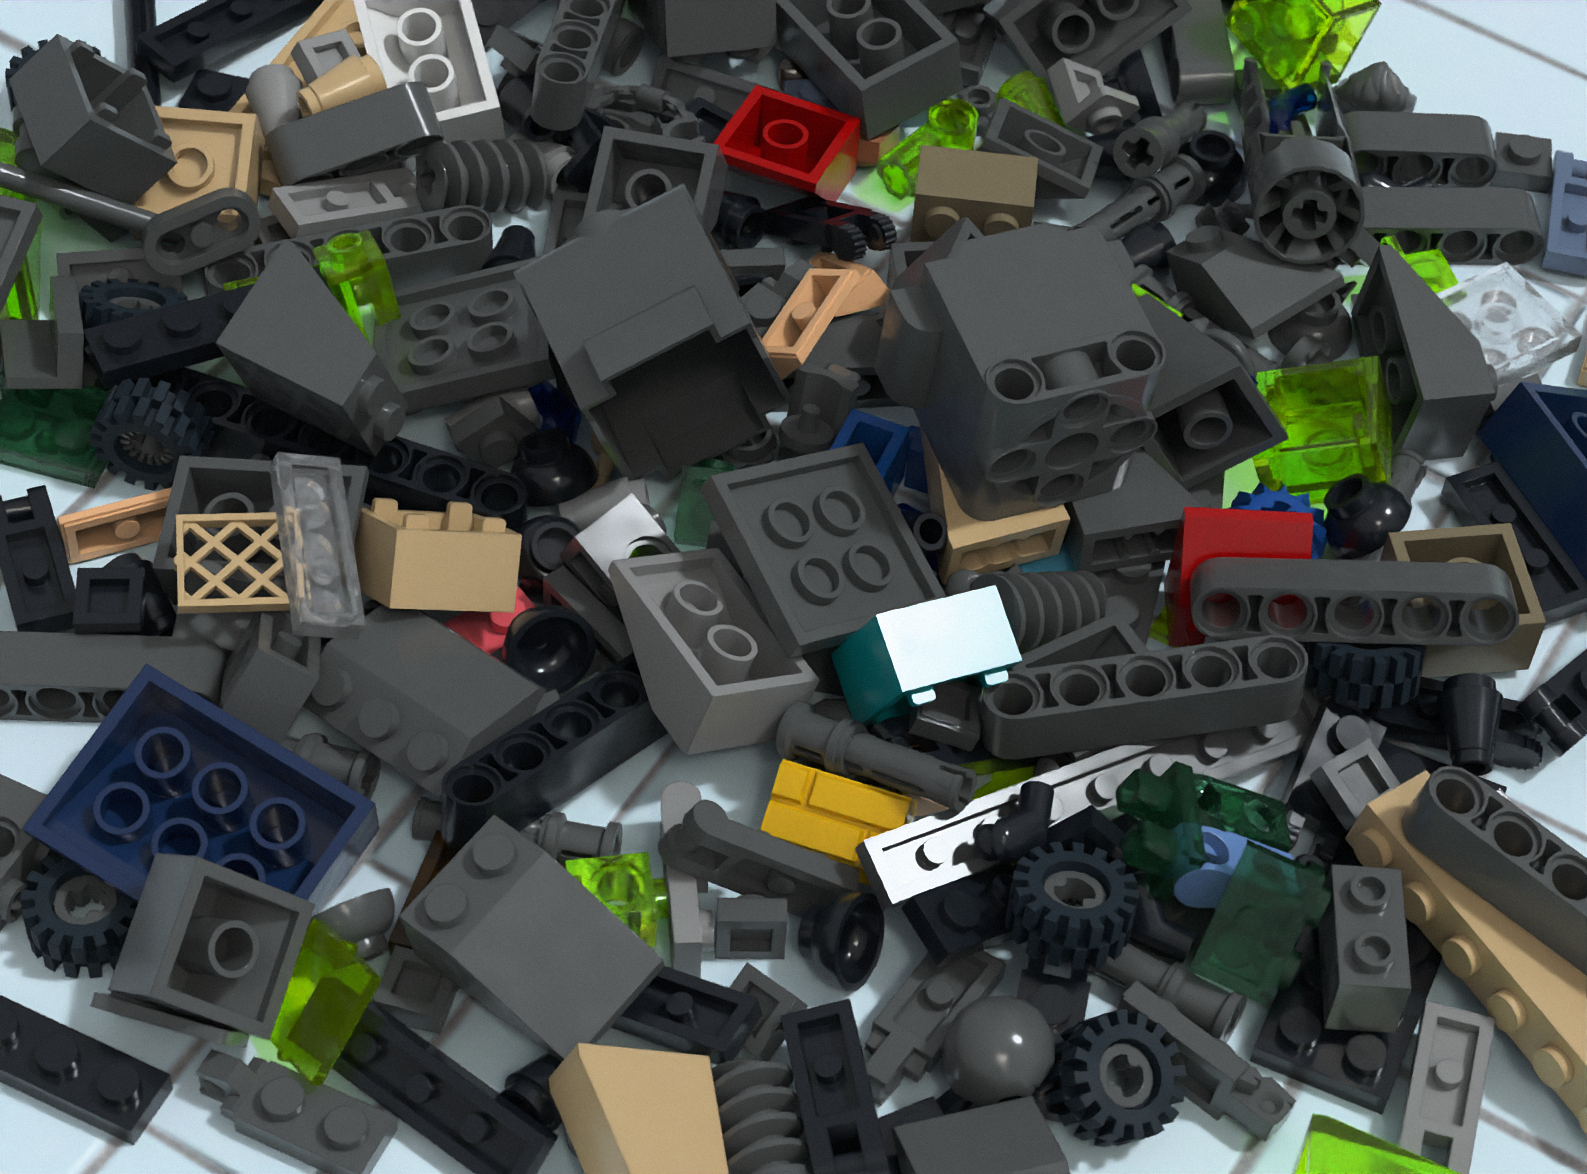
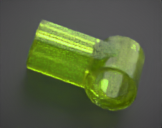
M947 98L930 107L927 122L878 159L877 174L884 182L886 191L901 201L908 196L915 197L921 145L974 151L979 117L976 108L969 102L957 98Z

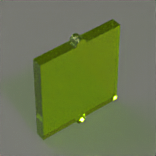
M313 918L306 931L270 1042L278 1049L277 1059L279 1061L291 1063L310 1085L321 1087L376 992L382 978L357 954L358 945L356 943L343 940L326 922Z

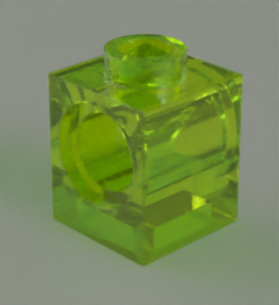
M648 852L565 861L566 870L647 945L656 947L657 920L668 919L669 916L668 897L664 877L652 879ZM612 901H624L628 904L615 906L610 905L608 903Z

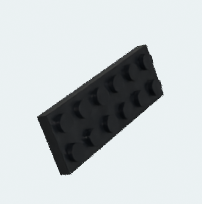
M1382 740L1378 750L1400 784L1425 770L1431 775L1440 767L1450 766ZM1476 776L1495 791L1501 788L1506 793L1507 787ZM1349 831L1341 837L1342 840L1328 868L1327 877L1332 864L1363 866L1356 857L1354 849L1345 839ZM1322 891L1316 897L1254 1045L1250 1062L1382 1115L1438 971L1442 955L1419 927L1405 917L1411 991L1395 1033L1325 1029L1317 908L1323 893Z

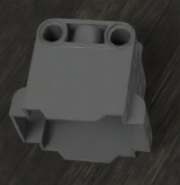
M684 183L637 207L624 210L607 209L591 214L578 224L573 235L560 247L513 270L515 279L546 335L581 412L590 423L605 451L624 478L628 477L629 481L641 479L657 470H660L666 481H669L772 428L766 414L792 401L738 293L740 289Z
M1046 222L965 240L955 256L925 263L920 284L891 290L889 293L874 369L891 400L901 406L913 408L953 491L957 504L965 514L973 519L995 521L1112 492L1120 488L1126 481L1136 450L1146 445L1157 432L1158 424L1150 411V406L1165 363V347L1155 333L1131 288L1136 271L1121 239L1106 242L1098 225L1067 231Z

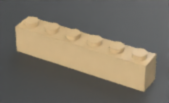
M1425 770L1369 802L1345 839L1354 849L1356 857L1364 867L1401 869L1405 917L1419 927L1442 955L1447 968L1463 980L1487 1009L1489 1017L1496 1018L1495 1025L1507 1033L1532 1063L1539 1079L1556 1092L1579 1120L1581 1128L1587 1135V975L1419 851L1407 839L1402 829V817L1431 776Z

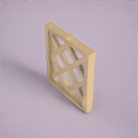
M296 512L176 514L177 555L174 557V570L177 572L178 614L301 610L299 569L302 565V556L298 552ZM271 526L261 536L250 528ZM203 528L223 529L213 537ZM283 529L290 534L291 549L286 554L269 543ZM236 530L253 542L239 555H236L222 544ZM189 532L205 543L191 557L184 552L183 537ZM260 549L277 561L263 574L247 563ZM212 551H216L230 562L216 575H213L199 564ZM284 568L292 573L293 588L287 593L271 582ZM238 569L254 581L240 594L224 583ZM189 571H193L207 582L192 596L185 591L184 576ZM263 588L274 597L253 596ZM215 589L226 597L205 599Z

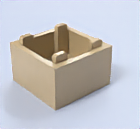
M155 106L165 133L170 136L172 141L171 148L178 163L132 204L133 206L159 214L221 188H236L247 193L257 207L265 138L256 114ZM233 209L223 210L218 215L217 220L223 223L232 222L237 217L238 212ZM130 230L134 239L141 241L142 234Z
M374 498L371 508H362L347 584L392 609L514 613L522 535L506 528V521L499 517H482L472 513L473 507L467 502H449L446 512L398 510V502L391 498Z

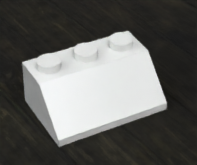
M353 0L366 53L380 67L387 89L407 82H423L427 87L444 135V140L449 143L457 140H467L471 143L473 140L487 139L490 142L506 139L500 104L471 0Z

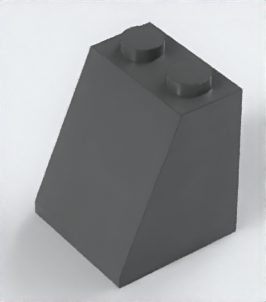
M284 239L216 341V344L254 397L376 457L385 442L393 440L400 432L405 421L406 409L409 405L376 351L298 247Z
M1147 293L1137 298L1155 333L1164 344L1166 351L1165 363L1150 406V411L1158 424V428L1154 437L1143 448L1177 482L1188 490L1289 439L1285 428L1237 356Z

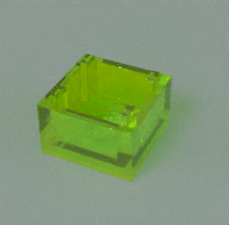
M1378 355L1257 372L1256 386L1285 428L1289 439L1252 457L1259 482L1271 491H1277L1286 483L1288 493L1293 496L1309 493L1311 505L1324 503V497L1328 490L1339 480L1353 474H1364L1370 482H1382L1391 486L1392 406Z

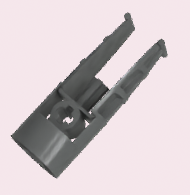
M1246 57L1244 59L1238 111L1241 112L1245 173L1255 231L1264 247L1281 260L1301 265L1326 262L1344 253L1359 237L1365 221L1364 197L1352 149V141L1346 132V120L1337 104V95L1329 82L1332 63L1329 61L1320 62L1313 113L1316 136H1312L1311 132L1304 131L1302 122L1297 120L1290 121L1289 131L1279 130L1278 134H1269L1270 116L1256 59Z

